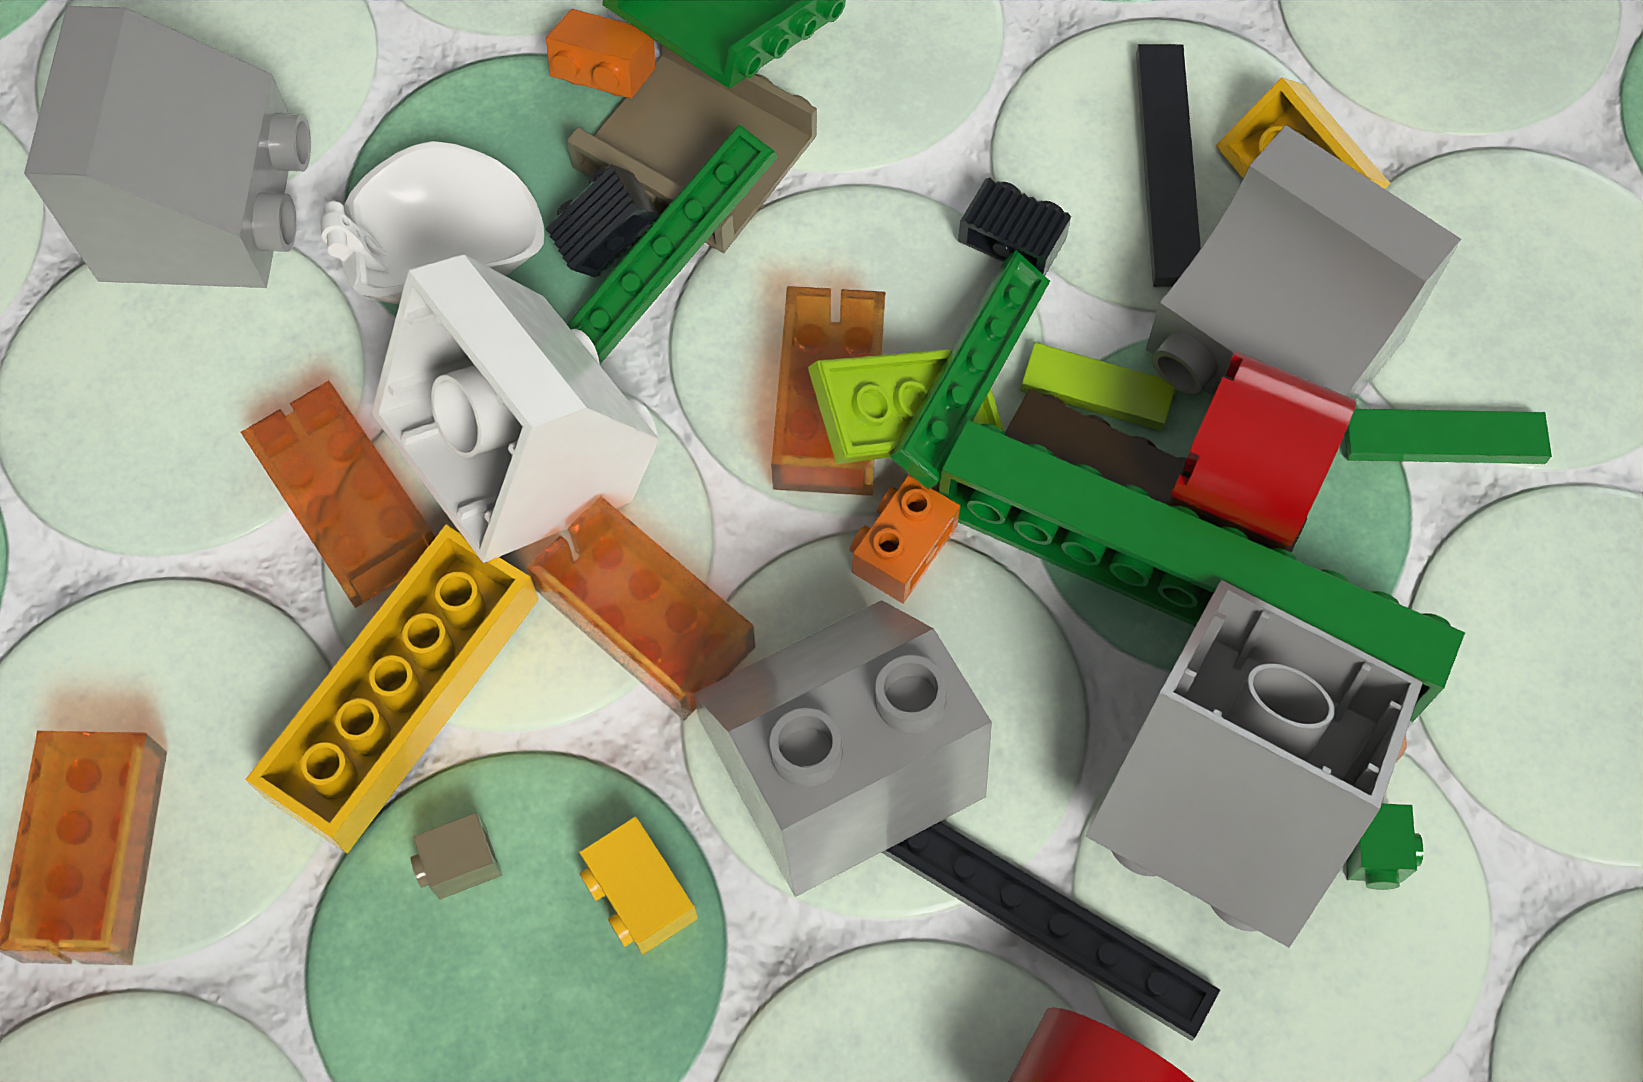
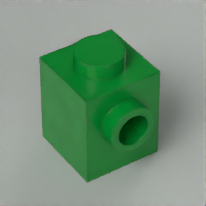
M1382 803L1380 810L1346 860L1347 880L1365 881V885L1369 889L1388 890L1400 887V883L1417 871V866L1419 867L1422 863L1424 850L1421 835L1414 831L1413 805Z

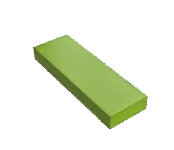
M1036 342L1034 343L1020 391L1025 393L1030 389L1041 395L1050 394L1059 398L1064 404L1163 431L1175 390L1173 386L1161 377Z

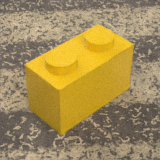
M636 816L579 852L587 867L579 875L595 901L604 896L607 898L615 911V914L607 920L624 947L634 942L641 954L644 955L698 919L691 900Z

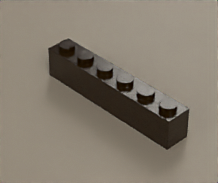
M1029 389L1005 431L1008 437L1026 445H1041L1050 450L1055 457L1073 465L1083 464L1096 469L1102 477L1122 486L1133 485L1146 491L1151 498L1171 507H1186L1194 511L1200 519L1220 528H1235L1243 532L1249 540L1269 549L1280 548L1292 553L1308 519L1306 518L1291 547H1288L1171 497L1179 475L1187 478L1191 476L1190 473L1183 471L1186 457L1177 458L1158 449L1153 442L1144 437L1130 436L1114 429L1101 417L1084 415L1067 407L1059 398L1050 394L1041 395Z

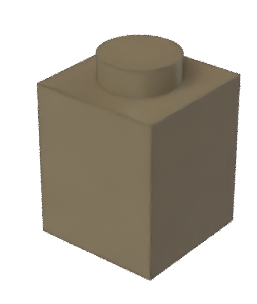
M477 813L413 836L419 853L410 857L416 879L421 888L429 885L430 889L439 899L502 876L486 826Z

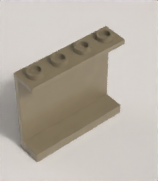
M660 44L662 55L655 62L656 69L632 99L626 97L594 136L577 127L567 139L572 167L588 177L611 164L634 173L656 211L661 215L740 124L772 148L778 158L705 242L718 251L725 253L816 138L817 108L812 106L804 97L792 95L773 85L768 78L760 74H755L751 78H745L728 89Z

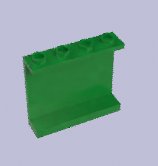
M603 0L602 5L730 89L745 78L753 77L761 67L773 59L781 58L788 49L801 40H808L816 30L828 22L836 21L845 8L846 0Z

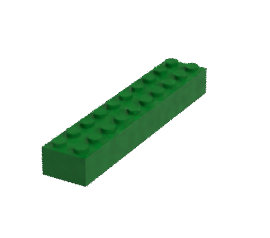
M967 420L941 472L939 493L960 505L958 523L1196 627L1219 582L1223 580L1418 679L1423 683L1410 719L1411 722H1414L1445 688L1465 632L1452 627L1441 616L1432 613L1421 614L1400 605L1396 598L1380 591L1370 592L1349 583L1348 579L1338 572L1326 569L1319 570L1304 564L1289 551L1280 548L1269 549L1249 540L1243 532L1235 528H1220L1200 519L1194 511L1186 507H1171L1151 498L1146 491L1133 485L1122 486L1102 477L1096 469L1083 464L1073 465L1061 460L1041 445H1026L1012 439L1003 430L991 424L980 425Z

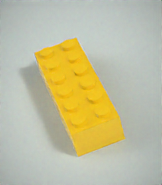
M445 525L245 780L263 798L348 854L538 602L539 598L531 577L500 557L483 563L462 534Z

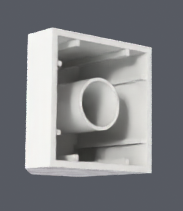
M465 254L408 270L371 414L480 560L485 563L632 503L659 438L657 437L655 423L647 408L636 399H627L601 368L597 351L590 338L581 330L570 329L544 296Z

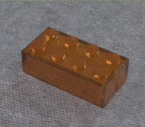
M787 286L771 461L773 490L873 496L875 460L836 464L808 367L819 360L882 355L886 292L841 289L840 322H831V288Z
M328 380L289 403L293 412L285 416L282 410L279 409L240 433L353 606L357 608L402 580L435 539V536Z
M600 496L568 527L575 552L579 557L574 561L568 541L560 535L527 567L535 590L685 721L696 710L692 694L727 677L756 647L754 626Z
M37 731L0 921V953L21 963L72 964L73 959L81 964H133L167 751L147 733Z

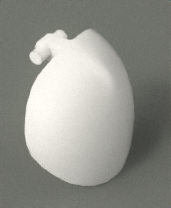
M436 141L408 147L377 165L351 190L344 206L336 201L327 203L324 207L325 215L320 220L322 240L327 244L330 255L340 257L345 277L351 288L363 296L393 304H400L407 273L410 269L465 254L506 276L538 253L544 244V224L537 203L527 186L514 172L498 160L479 151L457 144Z

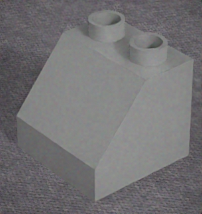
M66 6L24 174L98 282L267 288L274 251L289 252L295 242L296 211L293 199L289 194H285L289 171L304 172L308 167L311 153L310 129L305 115L288 113L272 74L128 8Z
M1221 580L1154 702L1085 837L1111 850L1119 863L1130 871L1143 876H1158L1210 904L1214 912L1230 926L1243 931H1259L1290 948L1380 810L1423 682Z
M883 600L692 694L700 722L795 897L986 798L992 721L934 628Z

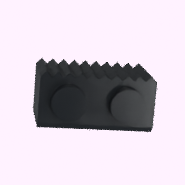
M611 164L606 168L596 171L589 179V186L576 199L563 203L557 210V217L545 230L550 233V238L555 241L554 245L559 248L558 252L563 255L562 258L567 262V266L571 270L595 278L600 276L601 271L607 270V265L613 264L614 259L619 258L620 253L625 252L628 246L633 245V241L639 239L640 234L646 233V228L651 227L660 215L634 173Z
M990 177L984 180L960 220L958 242L1004 262L1008 255L1017 250L1045 276L1066 241L1071 215L1068 212H1064L1059 205L1051 201H1036L1034 197H1028L1025 193H1021L1015 185L1008 182H994Z

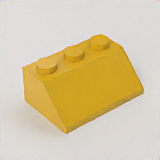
M1283 77L1215 145L1240 176L1244 178L1250 164L1282 128L1287 125L1382 188L1386 189L1391 184L1304 84Z

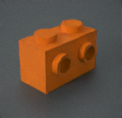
M571 9L546 37L550 76L569 81L575 85H583L609 92L615 96L632 99L656 69L654 39L632 24Z
M908 475L899 489L891 487L886 492L877 509V513L880 516L872 527L869 528L864 525L853 539L849 549L853 553L852 573L904 604L956 529L960 505L932 488L927 489L915 478Z

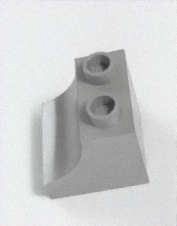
M1285 125L1250 164L1235 196L1219 223L1181 277L1159 302L1146 350L1153 354L1152 363L1158 374L1178 391L1190 395L1198 394L1203 389L1214 397L1223 376L1234 380L1226 376V372L1234 352L1238 351L1356 400L1405 341L1461 238Z

